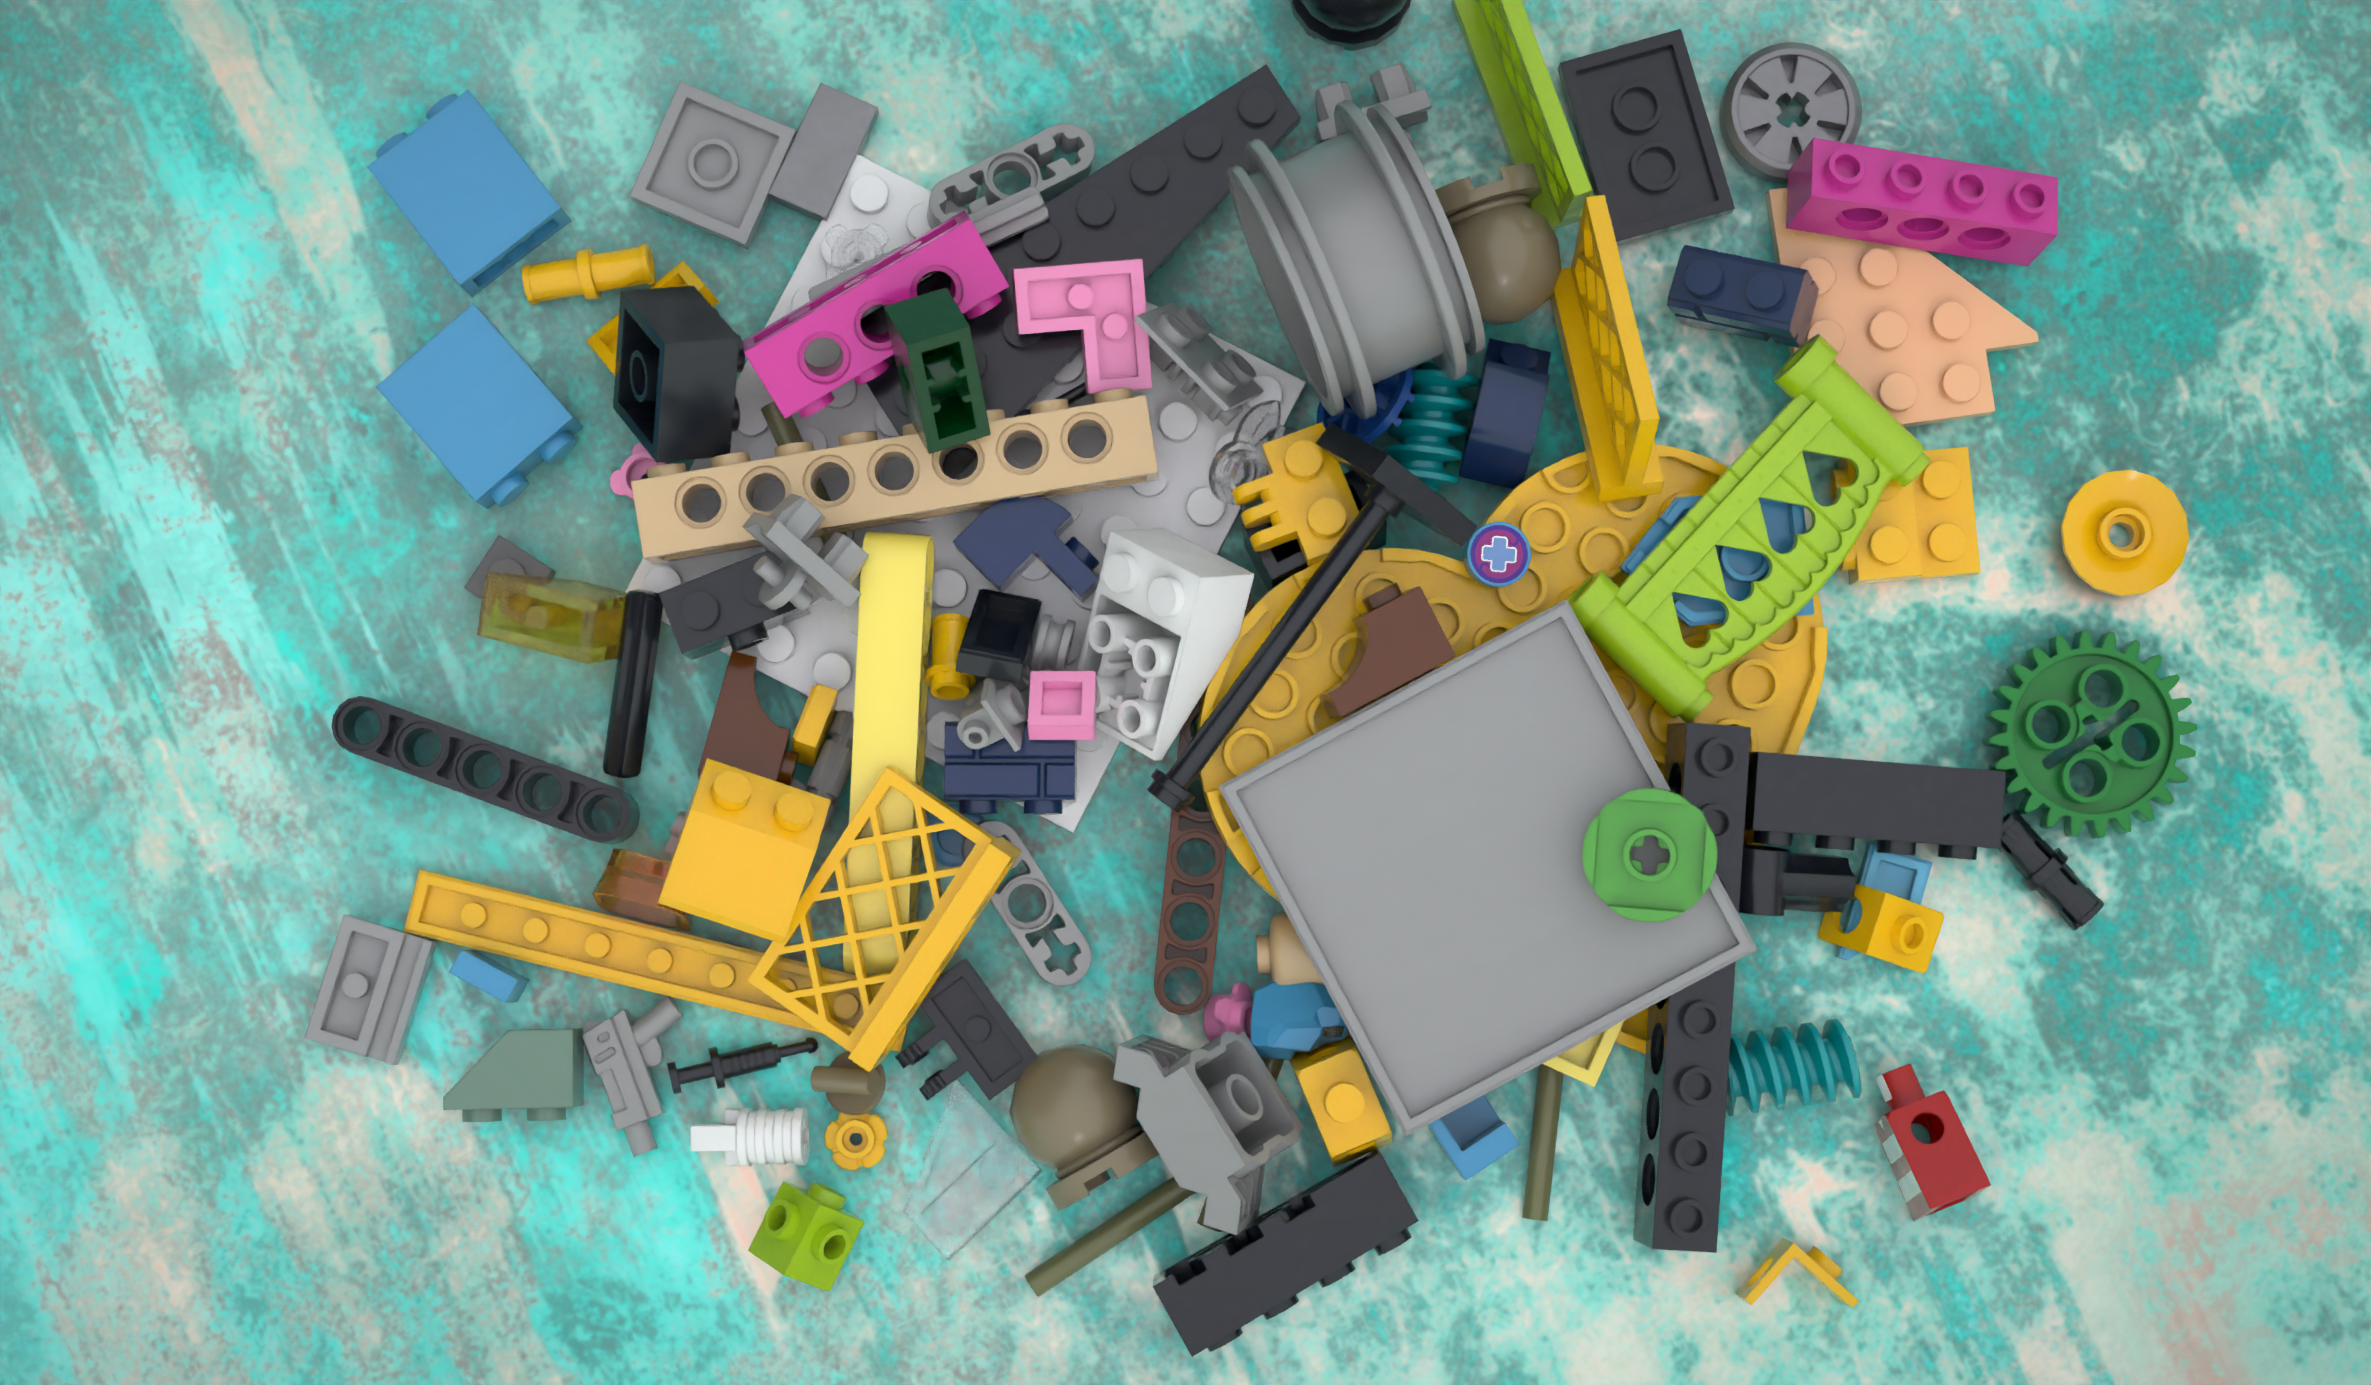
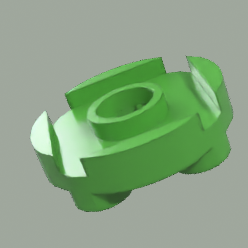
M1640 788L1628 791L1610 801L1598 813L1587 829L1583 843L1582 860L1584 872L1590 885L1595 889L1599 898L1617 914L1639 922H1662L1670 920L1693 907L1707 891L1715 876L1718 848L1715 833L1700 808L1673 791L1661 788ZM1648 835L1658 837L1659 847L1668 849L1670 852L1669 862L1658 863L1656 873L1653 874L1644 873L1642 862L1631 859L1632 847L1643 846L1645 836Z

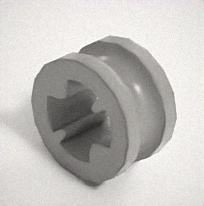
M1043 615L1034 648L1031 670L1040 671L1042 667H1050L1054 671H1065L1076 621L1068 619L1065 624L1059 625L1053 621L1052 615Z

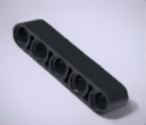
M353 697L340 704L333 715L331 725L333 736L342 748L351 753L585 839L612 845L621 843L630 838L639 825L640 812L637 802L632 795L620 788L369 697ZM374 710L380 718V732L376 739L370 743L361 744L355 736V722L364 712ZM434 732L440 739V755L432 764L421 766L415 759L414 745L417 739L424 733ZM492 753L500 761L501 774L495 784L482 789L474 780V765L483 755ZM553 775L560 783L561 797L554 807L542 811L533 801V787L542 777ZM613 797L621 807V820L616 828L602 833L593 824L592 811L596 803L601 799Z

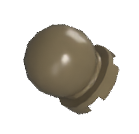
M1522 163L1499 167L1503 180L1473 188L1469 176L1435 190L1465 262L1480 309L1482 322L1503 325L1518 322L1530 316L1551 298L1562 270L1559 242L1546 217L1529 207L1530 201L1542 193L1534 164Z
M1086 1044L1062 1045L1044 1050L1024 1068L1016 1080L1009 1112L1018 1140L1036 1161L1057 1169L1055 1176L1059 1180L1050 1184L1045 1189L1058 1211L1089 1196L1091 1190L1111 1179L1106 1170L1111 1168L1116 1178L1119 1179L1159 1155L1145 1130L1142 1132V1127L1135 1125L1138 1099L1134 1087L1113 1080L1115 1058L1107 1052Z

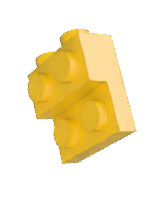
M1968 447L1923 450V453L1930 459V462L1911 483L1902 487L1894 480L1885 486L1862 533L1839 566L1840 571L1848 570L1850 586L1971 576L1981 573ZM1840 458L1837 461L1838 469L1831 470L1832 504L1837 498L1838 487H1847L1855 478V468L1846 459Z

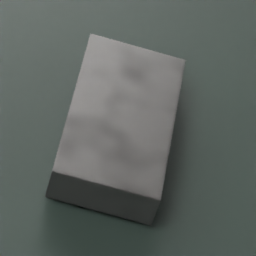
M820 83L768 193L769 199L820 222L821 220L827 222L856 155L861 154L879 116L878 107Z

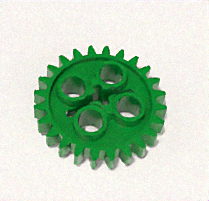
M2088 630L2075 633L2071 650L2066 640L2059 635L2049 639L2050 657L2037 646L2025 651L2031 667L2030 670L2019 664L2010 665L2006 669L2008 675L2016 684L2014 688L2000 685L1993 689L1992 693L2005 703L2004 709L1985 713V719L2000 725V734L1983 739V745L2001 748L2003 756L1992 762L1988 766L1989 770L2009 771L2011 778L2005 783V794L2020 790L2025 794L2018 808L2021 815L2030 813L2038 807L2042 808L2041 828H2052L2060 818H2064L2065 836L2075 837L2078 836L2086 821L2091 838L2105 837L2109 820L2118 834L2131 832L2130 813L2142 823L2151 822L2155 817L2149 803L2150 800L2163 806L2174 802L2171 793L2164 786L2165 783L2179 784L2187 782L2189 777L2176 767L2175 763L2176 760L2196 756L2195 750L2180 744V735L2197 730V724L2179 721L2177 713L2187 708L2192 701L2190 698H2171L2169 691L2177 684L2180 677L2176 674L2159 679L2155 675L2162 660L2159 654L2149 657L2142 662L2137 660L2140 649L2139 641L2133 640L2128 642L2118 652L2116 651L2115 633L2107 632L2102 634L2096 647H2093ZM2091 674L2102 676L2110 687V698L2104 707H2098L2091 703L2085 693V684ZM2128 701L2136 703L2137 708L2135 712L2098 733L2093 738L2095 744L2073 750L2050 769L2043 766V759L2082 736L2086 731L2085 725L2107 719ZM2039 709L2051 712L2058 722V733L2051 743L2040 740L2033 731L2032 720ZM2129 726L2138 729L2146 739L2147 749L2139 761L2130 758L2122 747V736ZM2076 762L2086 764L2094 775L2093 789L2085 797L2077 794L2069 783V772Z

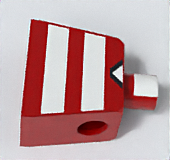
M1911 1064L1898 1067L1875 1078L1890 1111L1875 1123V1128L1913 1221L1973 1198L1991 1186L1951 1100L1944 1090L1926 1097ZM1911 1124H1920L1927 1129L1930 1135V1144L1922 1143L1913 1136Z

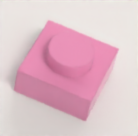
M1030 671L1027 725L1029 740H1095L1096 671Z

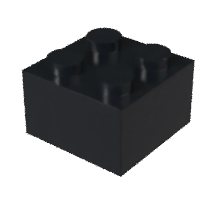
M694 286L621 290L613 409L656 463L713 458L729 454L732 432L737 431L740 424V409L735 396L737 373H741L745 365L743 341Z

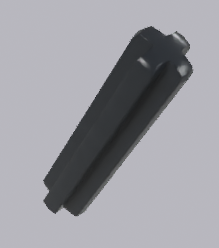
M632 590L626 594L602 767L605 774L613 777L632 778L638 776L641 772L663 611L660 596L653 591Z

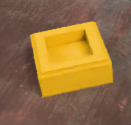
M818 683L815 687L812 686L792 737V751L799 753L798 762L811 767L815 766L836 714L835 707L838 690Z

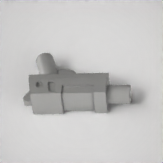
M669 996L634 1023L628 1009H624L605 1021L587 1020L583 1025L585 1033L581 1035L593 1071L595 1075L600 1076L613 1114L610 1116L615 1130L624 1129L634 1157L658 1148L648 1119L666 1113L650 1066H658L663 1059V1051L658 1036L684 1016L680 1008Z

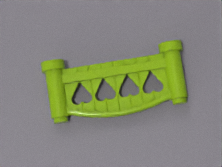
M1820 334L1813 336L1802 345L1780 368L1773 379L1792 399L1630 575L1617 586L1602 570H1598L1587 578L1567 599L1585 634L1673 718L1679 716L1684 722H1690L1698 716L1713 698V694L1706 689V681L1709 677L1755 649L1789 622L1818 593L1848 555L1870 519L1885 486L1889 482L1896 480L1902 487H1905L1930 462V459L1923 453L1925 447L1834 360L1838 351ZM1802 451L1846 459L1853 464L1855 468L1853 482L1847 487H1838L1837 498L1830 506H1822L1815 501ZM1759 498L1803 506L1811 513V527L1803 534H1794V544L1784 554L1774 551L1769 543ZM1715 545L1760 553L1767 559L1769 570L1766 577L1760 581H1751V590L1745 599L1736 601L1727 594ZM1672 592L1716 600L1723 605L1725 609L1724 622L1717 628L1707 629V639L1702 646L1691 648L1683 641Z

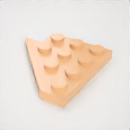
M1787 187L1772 189L1766 193L1765 198L1775 263L1808 270L1812 280L1815 281L1819 288L1805 343L1813 336L1820 334L1838 351L1834 360L1903 427L1987 416L1995 412L1986 352L2033 346L2039 342L2038 334L2035 330L1926 250L1787 229ZM1789 346L1790 357L1799 348Z

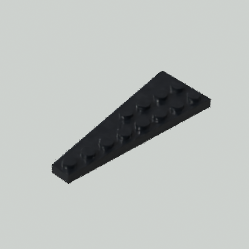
M1267 64L1045 203L1049 213V218L1045 222L988 248L1009 287L999 292L1002 299L1001 302L988 312L973 319H968L966 314H963L971 330L986 411L1000 409L1004 410L1005 418L1015 417L1019 412L1026 410L1037 398L1038 393L1068 362L1071 363L1082 351L1081 329L1017 334L1011 269L1140 258L1143 260L1145 283L1159 267L1162 268L1174 255V251L1197 227L1209 219L1218 209L1220 203L1230 194L1227 169L1240 165L1249 174L1245 156L1247 142L1253 139H1260L1273 152L1300 124V115ZM935 272L918 283L917 295H923L942 288H947L950 291L951 277L944 272ZM887 305L881 306L862 318L860 323L862 329L876 335L887 332L889 329L884 306ZM892 355L887 358L890 367L876 378L866 382L899 436H903L902 427L911 424V421L906 414L895 357ZM964 447L950 451L943 462L944 474L952 479H957L978 457L973 450Z

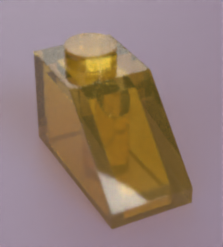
M486 572L477 635L586 664L617 659L627 592L578 580Z

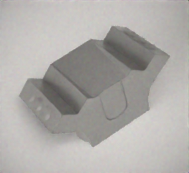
M1231 1031L1224 1032L1200 1049L1195 1050L1144 1034L1118 1044L1113 1080L1140 1088L1136 1118L1144 1128L1179 1187L1207 1195L1203 1225L1238 1235L1258 1218L1265 1163L1294 1145L1298 1140L1299 1131L1305 1128L1244 1031L1239 1034Z

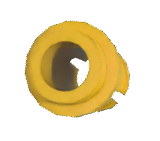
M941 614L934 617L931 623V667L925 671L924 679L925 683L931 687V694L942 700L963 699L969 695V688L976 683V675L956 672L958 652L969 622V618L961 614Z

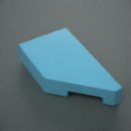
M1867 844L1856 884L1883 891L1921 905L1933 862L1911 855L1876 852L1877 845ZM1857 898L1851 900L1843 927L1844 933L1853 931L1860 922L1862 906ZM1838 946L1835 957L1849 960L1860 952Z

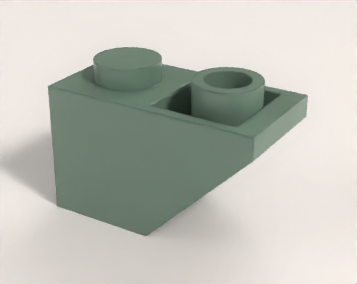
M583 1028L508 1030L443 1097V1110H462V1122L502 1121V1109L526 1108L527 1121L566 1120V1108L584 1105V1044L581 1038Z

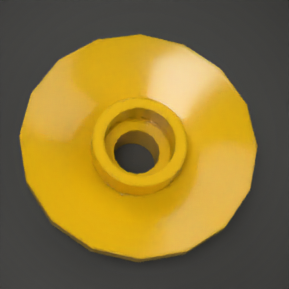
M2134 470L2105 472L2083 484L2067 503L2060 527L2063 552L2075 574L2095 590L2115 596L2145 594L2166 583L2183 563L2189 542L2187 515L2175 493L2156 477ZM2113 525H2120L2127 530L2129 539L2125 547L2115 546L2111 542L2109 531Z

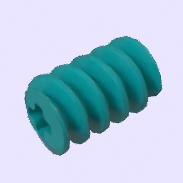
M1423 362L1413 370L1410 393L1415 396L1413 403H1405L1399 413L1406 419L1402 420L1399 427L1390 425L1387 428L1388 435L1402 444L1387 446L1383 449V452L1390 455L1440 495L1438 493L1439 487L1458 485L1460 479L1443 468L1444 462L1462 460L1464 455L1462 451L1448 444L1449 438L1468 435L1470 429L1456 421L1454 414L1456 412L1472 411L1475 407L1473 402L1459 395V390L1464 387L1479 386L1480 379L1466 372L1464 377L1452 381L1443 375L1436 363Z
M1838 1019L1826 1020L1823 1026L1822 1037L1812 1023L1801 1024L1796 1041L1786 1026L1776 1027L1772 1035L1771 1045L1761 1030L1750 1031L1747 1037L1746 1048L1743 1047L1736 1034H1731L1726 1110L1729 1116H1733L1736 1097L1743 1096L1752 1113H1758L1762 1093L1767 1092L1778 1110L1784 1109L1788 1089L1795 1090L1803 1106L1810 1105L1812 1089L1816 1085H1820L1828 1102L1836 1101L1838 1082L1844 1081L1853 1098H1860L1861 1079L1856 1052L1850 1036L1847 1035Z

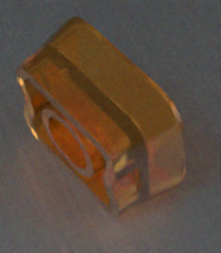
M613 849L609 862L592 892L594 899L602 909L621 916L677 930L690 931L693 926L692 914L658 903L671 861L649 857L624 849Z

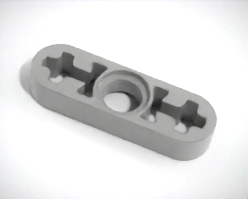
M1068 123L1057 124L941 180L934 186L929 197L927 220L930 228L933 229L957 215L956 212L945 214L946 202L952 200L958 207L970 203L967 213L969 215L987 207V205L989 206L1010 196L998 190L993 181V178L998 173L1005 170H1014L1024 175L1029 183V187H1036L1042 195L1044 202L1058 196L1089 176L1095 154V146L1091 136L1077 125ZM1060 147L1066 154L1075 151L1077 153L1075 164L1070 165L1064 158L1052 162L1055 148ZM1046 166L1044 180H1042L1040 168ZM978 185H980L983 197L976 200Z
M983 820L975 823L996 838L1004 836L1007 841L1022 850L1011 869L1016 868L1021 860L1027 868L1026 872L1007 878L990 899V903L1035 972L1042 979L1057 986H1068L1078 982L1085 976L1091 964V950L1081 931L1015 830L1009 825L996 820ZM965 836L961 842L963 861L966 860L976 845ZM1023 884L1035 885L1041 891L1044 898V906L1041 913L1030 921L1015 919L1008 908V899L1011 892ZM1055 914L1061 920V925L1049 928L1059 943L1064 946L1074 943L1077 949L1070 956L1073 967L1067 972H1064L1057 966L1047 969L1045 961L1052 954L1042 937L1038 935L1031 945L1025 937L1027 933L1041 930L1047 926Z

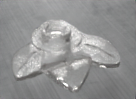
M1269 400L1253 406L1240 420L1232 442L1224 445L1216 453L1209 469V485L1213 495L1218 500L1230 505H1236L1231 493L1233 489L1271 474L1262 452V444L1298 431L1292 427L1280 425L1281 407L1279 401ZM1259 499L1254 502L1240 506L1242 510L1245 511L1254 506L1263 504L1262 499Z

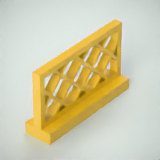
M1605 195L1585 197L1571 268L1561 270L1550 301L1597 501L1602 502L1661 494L1664 477L1654 440L1660 417Z
M888 766L798 901L783 944L771 942L747 981L851 1053L848 1057L850 1060L870 1072L884 1061L1018 859L1022 850L1002 836L999 838L994 837L892 766ZM891 787L913 801L918 827L884 833L879 806ZM926 810L943 822L929 825ZM871 820L873 835L859 838ZM955 829L976 844L962 865L938 870L931 833ZM920 835L927 872L894 878L886 841ZM875 843L883 880L849 886L844 861L845 857L853 847ZM834 874H836L838 889L824 891ZM955 875L945 892L942 893L940 878ZM929 880L934 904L933 910L926 919L903 923L895 886ZM885 889L892 925L859 931L851 895ZM840 897L847 933L815 939L809 912L817 901ZM801 927L803 942L789 944ZM919 929L910 945L907 946L904 931ZM894 934L899 958L898 963L892 972L868 976L861 939ZM849 942L856 978L824 984L817 948ZM805 950L812 981L811 987L790 990L769 975L782 954ZM884 982L874 999H872L870 984ZM859 987L864 1014L852 1032L831 1018L826 997L827 992ZM814 995L817 1008L802 997Z

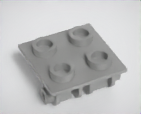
M1174 301L1135 317L1134 321L1148 334L1150 359L1163 372L1174 362L1177 363L1167 376L1171 381L1176 380L1184 372L1190 376V379L1183 385L1181 391L1187 395L1196 386H1199L1200 389L1190 399L1212 422L1219 419L1225 426H1228L1243 411L1244 408L1241 404L1264 392L1253 380L1256 377L1253 367L1237 352L1233 350L1225 352L1208 335L1211 331L1208 322L1192 307L1185 304L1180 307Z

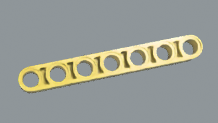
M867 531L864 536L862 549L869 554V557L860 571L861 595L859 596L849 823L888 766H892L924 788L928 685L925 683L924 674L930 664L935 556L932 535ZM891 787L879 806L884 833L918 827L913 801ZM871 820L859 838L873 835ZM920 835L886 841L894 878L920 872ZM875 843L853 847L847 854L849 886L883 880ZM919 882L895 886L902 922L916 921ZM885 889L851 895L859 931L892 925ZM844 919V934H846L847 928ZM917 929L904 931L907 946L910 945L917 934ZM894 934L861 939L867 974L875 975L892 972L899 961ZM845 942L843 943L844 971L846 973H855L850 943Z

